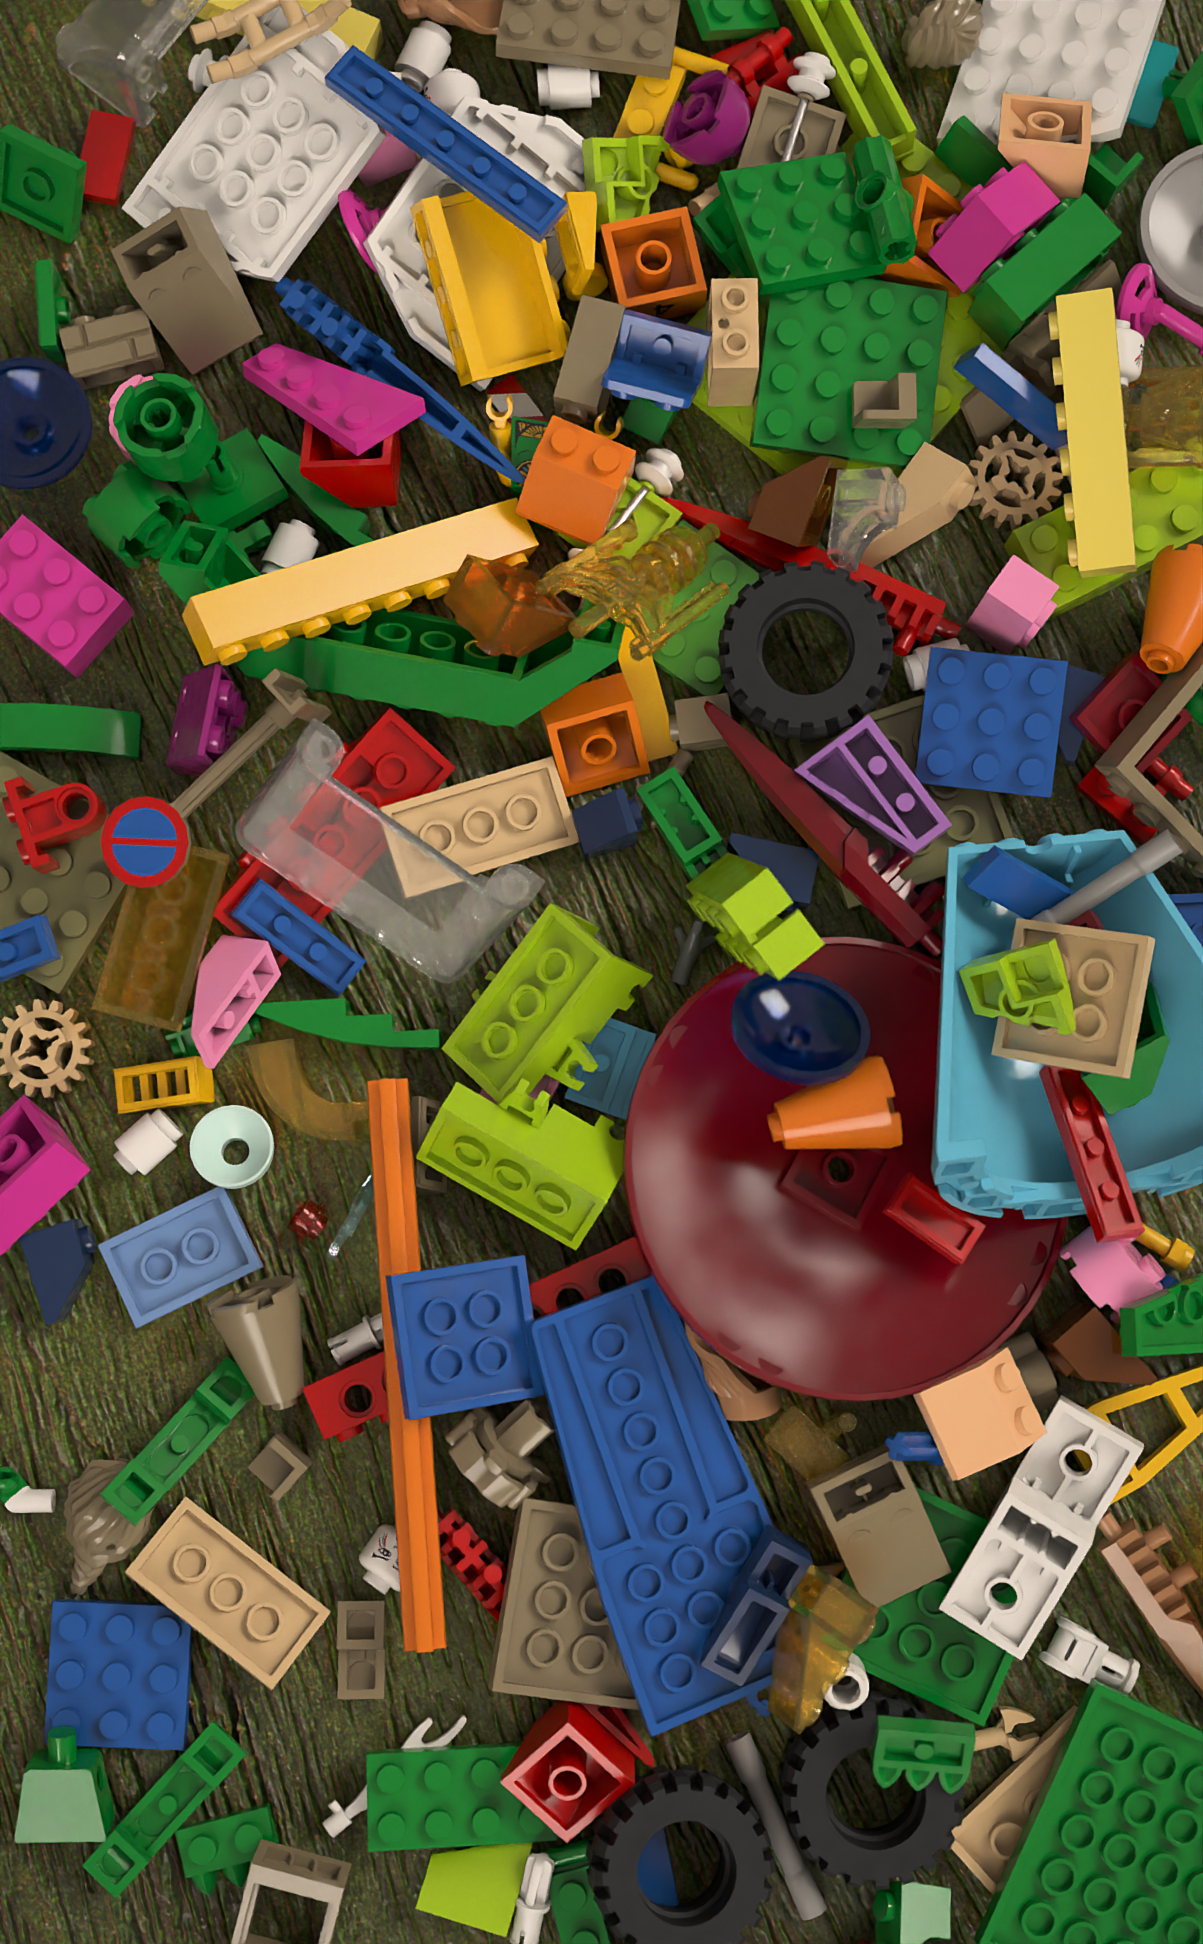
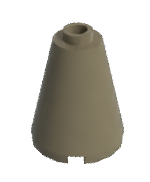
M288 1275L269 1277L247 1283L248 1289L235 1296L231 1289L212 1299L207 1304L209 1317L261 1405H271L272 1410H282L299 1402L298 1396L303 1393L302 1388L305 1387L299 1286L296 1279L292 1280L291 1276Z

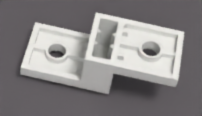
M1063 1395L1059 1397L1043 1424L1047 1433L1030 1446L994 1507L986 1528L939 1607L944 1613L1021 1661L1090 1549L1098 1523L1144 1448L1142 1442ZM1074 1449L1083 1450L1089 1454L1092 1466L1086 1471H1075L1066 1463L1065 1455ZM999 1582L1008 1583L1015 1589L1017 1599L1009 1604L1000 1603L993 1597L991 1587Z

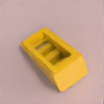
M593 191L565 192L562 199L568 202L567 211L554 226L573 295L583 294L594 270L597 196Z
M200 1056L114 1069L118 1114L153 1111L158 1108L169 1109L213 1103L215 1101L212 1069L205 1067ZM170 1072H175L176 1096H173ZM153 1074L157 1076L159 1097L157 1099H154ZM137 1076L140 1079L142 1101L138 1102L135 1099L133 1077Z

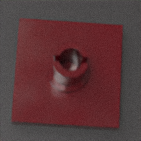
M1128 653L1070 715L1069 719L1097 751L1103 755L1163 682L1147 667L1138 653ZM1185 707L1181 709L1134 766L1141 774L1193 718Z

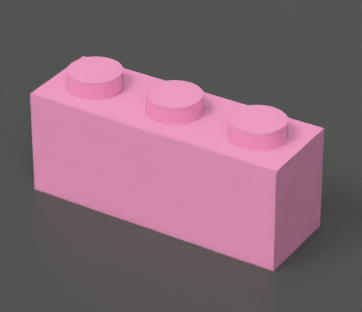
M1013 554L987 590L964 627L1005 655H1010L1016 645L1024 650L1057 607V604L1050 599L1060 586Z

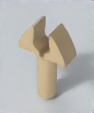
M998 1706L1001 1718L996 1725L975 1731L974 1751L1001 1745L1009 1750V1756L1013 1761L1019 1760L1036 1745L1040 1737L1036 1732L1022 1737H1014L1009 1733L1016 1724L1032 1722L1036 1719L1024 1710L1011 1706Z

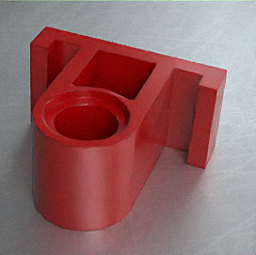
M22 776L4 782L8 796L2 798L3 806L10 822H17L22 836L21 839L16 841L19 854L26 866L31 865L33 869L41 874L60 869L58 860L45 853V850L93 834L105 823L107 817L106 804L98 794L84 784L70 783L27 798V795L35 792L32 784ZM80 799H87L89 801L88 813L81 819H72L70 814L72 805Z

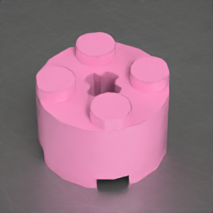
M1090 1226L1061 1248L1060 1256L1064 1260L1072 1257L1077 1265L1070 1270L1073 1277L1099 1308L1108 1303L1115 1311L1110 1315L1111 1320L1114 1323L1120 1324V1308L1163 1290L1160 1280L1166 1276V1273L1152 1255L1148 1253L1144 1257L1141 1256L1131 1243L1136 1237L1097 1243Z

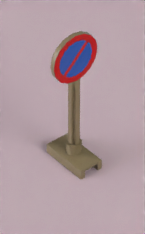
M275 668L262 680L276 698L265 709L266 714L173 803L170 804L166 800L143 796L128 799L112 811L104 823L101 847L103 859L113 875L125 884L140 888L163 886L179 875L188 862L192 845L190 829L186 818L280 728L284 730L296 718L320 725L332 714L327 706L306 698L307 695L303 691L308 685L303 679Z

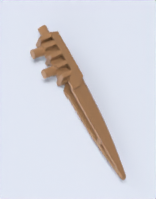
M1106 1510L1097 1525L1104 1536L1099 1539L1096 1549L1167 1653L1203 1698V1629L1191 1611L1188 1596L1183 1589H1180L1199 1577L1197 1571L1189 1560L1171 1571L1166 1569L1162 1558L1157 1551H1154V1549L1173 1539L1163 1522L1146 1532H1141L1134 1517L1119 1525L1111 1512Z

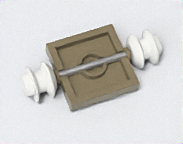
M807 52L805 56H799L794 59L793 65L800 72L799 75L789 77L787 84L796 96L765 85L762 86L736 169L835 153L847 114L813 102L829 96L830 89L824 84V81L832 79L836 75V70L830 65V60L826 56L816 52Z

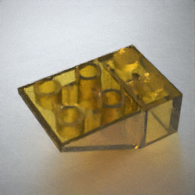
M811 1564L788 1600L790 1611L776 1633L767 1708L798 1734L802 1732L805 1726H810L818 1718L823 1707L821 1700L830 1686L837 1684L846 1674L849 1667L848 1658L857 1644L864 1642L870 1636L876 1624L874 1617L880 1610L835 1576Z

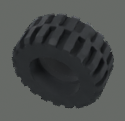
M794 561L784 563V569L773 572L770 568L759 574V580L753 585L747 583L738 592V599L735 604L729 605L724 616L723 628L719 633L718 659L722 680L734 706L740 714L743 713L750 719L752 725L761 731L765 729L773 733L774 737L787 740L788 737L800 739V742H813L815 738L826 737V739L838 736L842 730L853 727L863 719L869 710L872 711L886 687L892 667L894 654L892 652V642L894 638L892 627L888 625L886 620L887 612L880 600L876 601L871 595L872 589L863 580L856 582L850 578L849 571L839 566L836 571L824 568L825 562L811 561V566H798V562ZM802 611L820 613L835 621L846 637L849 650L846 668L837 682L822 692L809 695L791 693L779 687L768 675L762 659L763 643L770 628L782 617Z
M869 1690L866 1700L853 1710L836 1709L825 1700L816 1706L818 1713L814 1717L809 1719L807 1716H804L796 1727L799 1733L795 1739H788L784 1749L785 1763L780 1765L779 1781L782 1790L780 1796L793 1837H796L801 1851L810 1861L816 1860L819 1863L823 1873L833 1879L838 1874L843 1876L846 1885L861 1888L863 1881H871L874 1889L878 1890L889 1889L888 1880L899 1877L902 1885L915 1881L916 1879L912 1871L922 1865L927 1872L932 1870L939 1863L935 1854L940 1848L949 1852L956 1840L951 1831L953 1826H961L964 1810L960 1805V1799L965 1797V1784L956 1792L949 1794L941 1785L939 1772H936L932 1781L920 1791L914 1789L911 1800L905 1810L888 1824L876 1828H858L842 1822L829 1805L827 1796L828 1780L834 1768L844 1757L858 1749L873 1746L877 1715L932 1719L920 1708L915 1709L912 1707L908 1700L894 1695L892 1699L887 1698L883 1695L882 1691Z
M677 1764L676 1770H668L665 1765L650 1768L651 1775L643 1779L638 1773L635 1774V1784L612 1803L604 1815L600 1814L594 1819L591 1826L595 1831L594 1840L587 1841L586 1857L590 1862V1867L586 1870L588 1884L594 1893V1900L609 1927L617 1938H622L626 1944H728L729 1942L731 1944H742L746 1940L741 1934L742 1930L748 1923L754 1928L757 1927L763 1917V1914L757 1907L760 1900L764 1902L770 1901L773 1889L767 1881V1875L775 1872L774 1857L767 1850L771 1841L767 1829L758 1820L759 1815L751 1804L729 1783L724 1782L718 1775L706 1769L699 1772L691 1765ZM679 1821H697L712 1830L720 1845L719 1867L712 1883L700 1896L685 1904L666 1906L654 1903L643 1893L637 1879L638 1862L645 1845L656 1832L669 1824Z

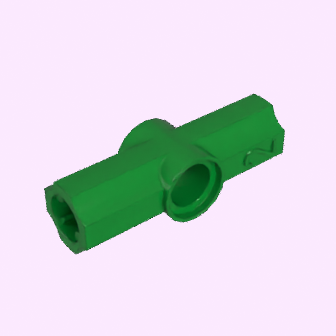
M882 135L877 137L865 136L854 145L855 152L852 156L858 181L854 201L857 207L866 213L878 260L887 266L894 263L904 264L915 256L914 249L918 244L910 217L914 206V198L909 191L902 187L891 142Z

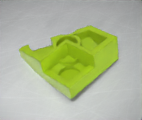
M637 135L630 138L591 137L582 140L585 190L593 191L597 196L596 232H600V225L649 215V200L651 194L656 191L660 176L655 173L661 152L669 150L670 147L663 136Z
M1055 938L973 959L959 970L974 1014L990 1018L1004 1016L1015 1024L1028 1027L1032 1023L1058 1028V1034L1061 1035L1072 1034L1076 1030L1070 987Z
M533 1842L476 1845L463 1850L449 1848L432 1851L416 1909L506 1937Z

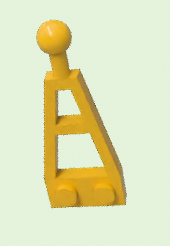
M1203 1363L1159 1378L1152 1385H1138L1100 1398L1083 1407L1111 1424L1106 1416L1107 1413L1163 1394L1182 1425L1137 1467L1135 1464L1133 1465L1111 1504L1146 1484L1203 1432V1408L1195 1414L1180 1389L1203 1380ZM1080 1449L1071 1451L1082 1471H1086L1092 1466V1460L1087 1452Z

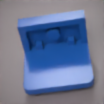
M626 310L623 314L615 357L603 374L601 385L611 389V394L618 398L634 400L637 396L655 401L654 404L657 407L668 411H680L681 408H689L702 384L712 340V331Z

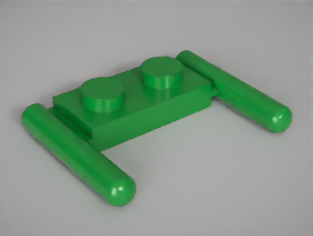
M594 1837L541 1851L549 1854V1858L555 1863L548 1895L551 1900L561 1944H613L608 1924L594 1900V1893L588 1884L586 1870L590 1867V1862L586 1857L587 1841L594 1840Z

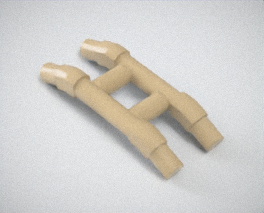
M249 0L233 10L229 9L222 14L210 17V20L191 25L190 32L195 44L215 38L219 40L231 36L242 29L245 33L251 49H245L240 53L228 56L226 60L206 66L209 79L214 84L230 78L237 79L258 70V66L308 38L322 34L338 21V17L352 3L351 0H328L325 4L322 3L304 17L298 0ZM281 5L289 27L266 40L257 18Z

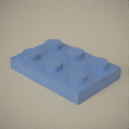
M219 1186L98 1245L136 1328H140L264 1267L228 1189Z

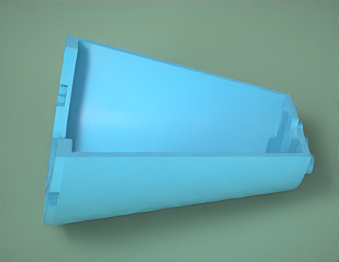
M1103 829L1068 836L1058 833L1049 834L1042 837L1036 846H1027L1024 840L1017 838H1007L997 843L976 845L972 842H965L949 847L946 859L931 1170L935 1185L938 1186L940 1196L949 1204L977 1215L1001 1218L1003 1215L1002 1208L1022 1209L1024 1219L1058 1218L1087 1214L1039 1071L1045 1065L991 1055L998 1016L990 1018L974 1014L959 970L973 959L1011 950L1013 940L1011 931L1015 929L1016 919L1025 918L968 888L963 876L995 845L1072 890L1078 891L1128 858L1137 848L1125 830L1107 832ZM1152 872L1141 876L1091 909V911L1096 912L1107 931L1144 935L1155 939L1147 984L1152 982L1156 987L1170 1043L1151 1095L1142 1099L1136 1105L1124 1108L1112 1115H1109L1103 1106L1102 1109L1132 1194L1147 1190V1193H1153L1156 1190L1160 1198L1203 1183V947Z

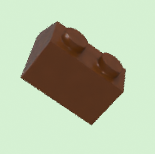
M819 456L763 484L762 490H757L749 503L747 516L752 518L748 528L796 547L817 546L848 460L834 456Z
M1074 1303L1035 1338L1043 1347L1041 1352L1045 1356L1051 1370L1056 1374L1060 1372L1065 1377L1071 1375L1089 1381L1152 1385L1158 1380L1139 1357L1122 1356L1119 1333L1095 1306Z

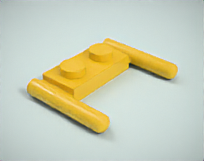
M674 46L670 80L636 76L613 138H630L637 135L663 136L665 122L671 108L678 99L687 70L703 75L706 72L718 69L727 74L729 65ZM658 162L655 173L660 176L659 181L689 192L697 188L699 179L696 174Z

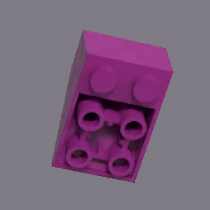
M214 664L183 677L166 765L173 773L200 777L234 744L237 727H244L248 703L243 701L242 693L222 665Z

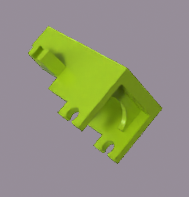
M552 903L548 905L498 973L488 972L485 979L491 981L485 991L476 988L471 995L476 1003L441 1048L498 1104L504 1094L521 1078L530 1082L525 1091L527 1095H530L545 1074L569 1088L580 1091L585 1083L577 1080L575 1077L577 1066L581 1064L583 1070L591 1073L599 1066L583 1042L591 1044L617 1008L627 1011L635 1000L630 994L631 990L636 985H640L642 988L645 987L654 976L648 970L614 955L594 938L600 929L594 923Z
M523 1078L504 1094L498 1105L456 1082L441 1106L415 1158L576 1251L606 1205L623 1173L624 1139L616 1140L610 1135L609 1130L615 1125L614 1122L601 1114L595 1126H592L555 1104L552 1105L547 1114L550 1094L541 1090L537 1098L530 1097L525 1092L530 1082Z

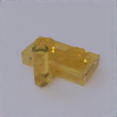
M792 1403L762 1438L801 1475L810 1481L853 1460L834 1441L843 1431L850 1432L854 1430L857 1420L848 1410L839 1409L820 1429Z

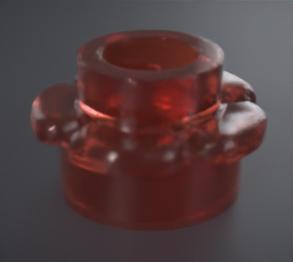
M307 1199L298 1208L287 1226V1229L297 1235L295 1238L297 1242L302 1241L304 1237H308L313 1241L321 1233L328 1222V1218L323 1215L326 1208L325 1205L322 1203L317 1205L312 1200Z

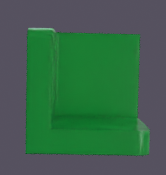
M1103 144L1093 156L1089 155L1082 191L1106 210L1134 179L1145 157L1137 152L1127 163L1108 146Z

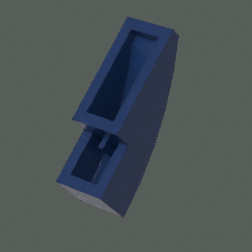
M769 1524L766 1526L720 1612L701 1657V1666L741 1687L743 1686L789 1613L790 1606L788 1600L813 1562L808 1545Z

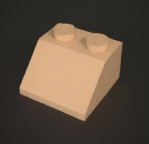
M1002 93L998 135L999 152L1013 168L1025 161L1059 200L1080 198L1091 148L1092 102ZM1077 134L1075 144L1060 142L1061 136Z
M1008 1347L997 1349L986 1358L919 1393L913 1394L952 1481L960 1480L1021 1453L1047 1433Z

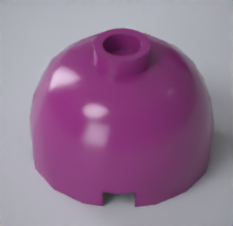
M718 69L706 72L687 87L692 95L686 100L684 105L678 100L675 102L665 122L663 133L664 140L674 152L694 164L704 166L722 162L729 157L737 155L743 149L751 117L748 100L739 85L731 77L726 76Z

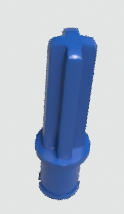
M929 1430L926 1432H898L896 1436H888L885 1440V1445L890 1448L888 1456L892 1460H926L933 1465H944Z

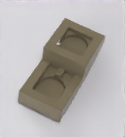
M338 1601L337 1650L339 1651L337 1699H386L385 1601Z

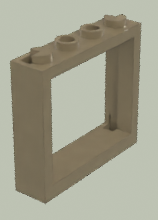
M1202 643L1182 670L1173 672L1167 677L1094 766L1106 777L1105 780L1110 784L1108 789L1120 797H1126L1135 806L1133 813L1141 822L1149 827H1155L1160 833L1166 829L1172 833L1183 850L1178 856L1185 857L1193 866L1191 869L1192 874L1203 879V837L1134 767L1203 684Z

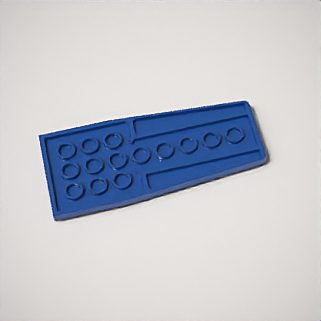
M645 1276L532 1320L528 1330L597 1591L647 1733L653 1737L823 1663L798 1591L795 1589L788 1600L790 1606L789 1613L742 1687L704 1668L700 1664L712 1630L744 1564L766 1526L769 1524L774 1527L718 1401L706 1382L703 1368L688 1341L680 1317L658 1287L653 1276Z

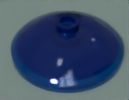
M16 357L0 361V485L7 488L27 490L53 484L69 474L78 465L88 448L93 426L89 401L75 378L65 369L50 361L35 357ZM29 429H39V433L35 438H26V433Z
M792 970L780 980L768 973L752 979L736 995L730 1013L731 1033L743 1055L765 1073L791 1083L821 1085L843 1079L859 1067L870 1043V1026L865 1012L859 1003L836 983L807 972Z

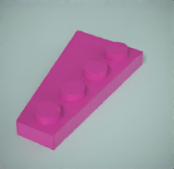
M278 343L261 350L258 354L242 363L244 377L356 456L364 453L426 413L424 398Z

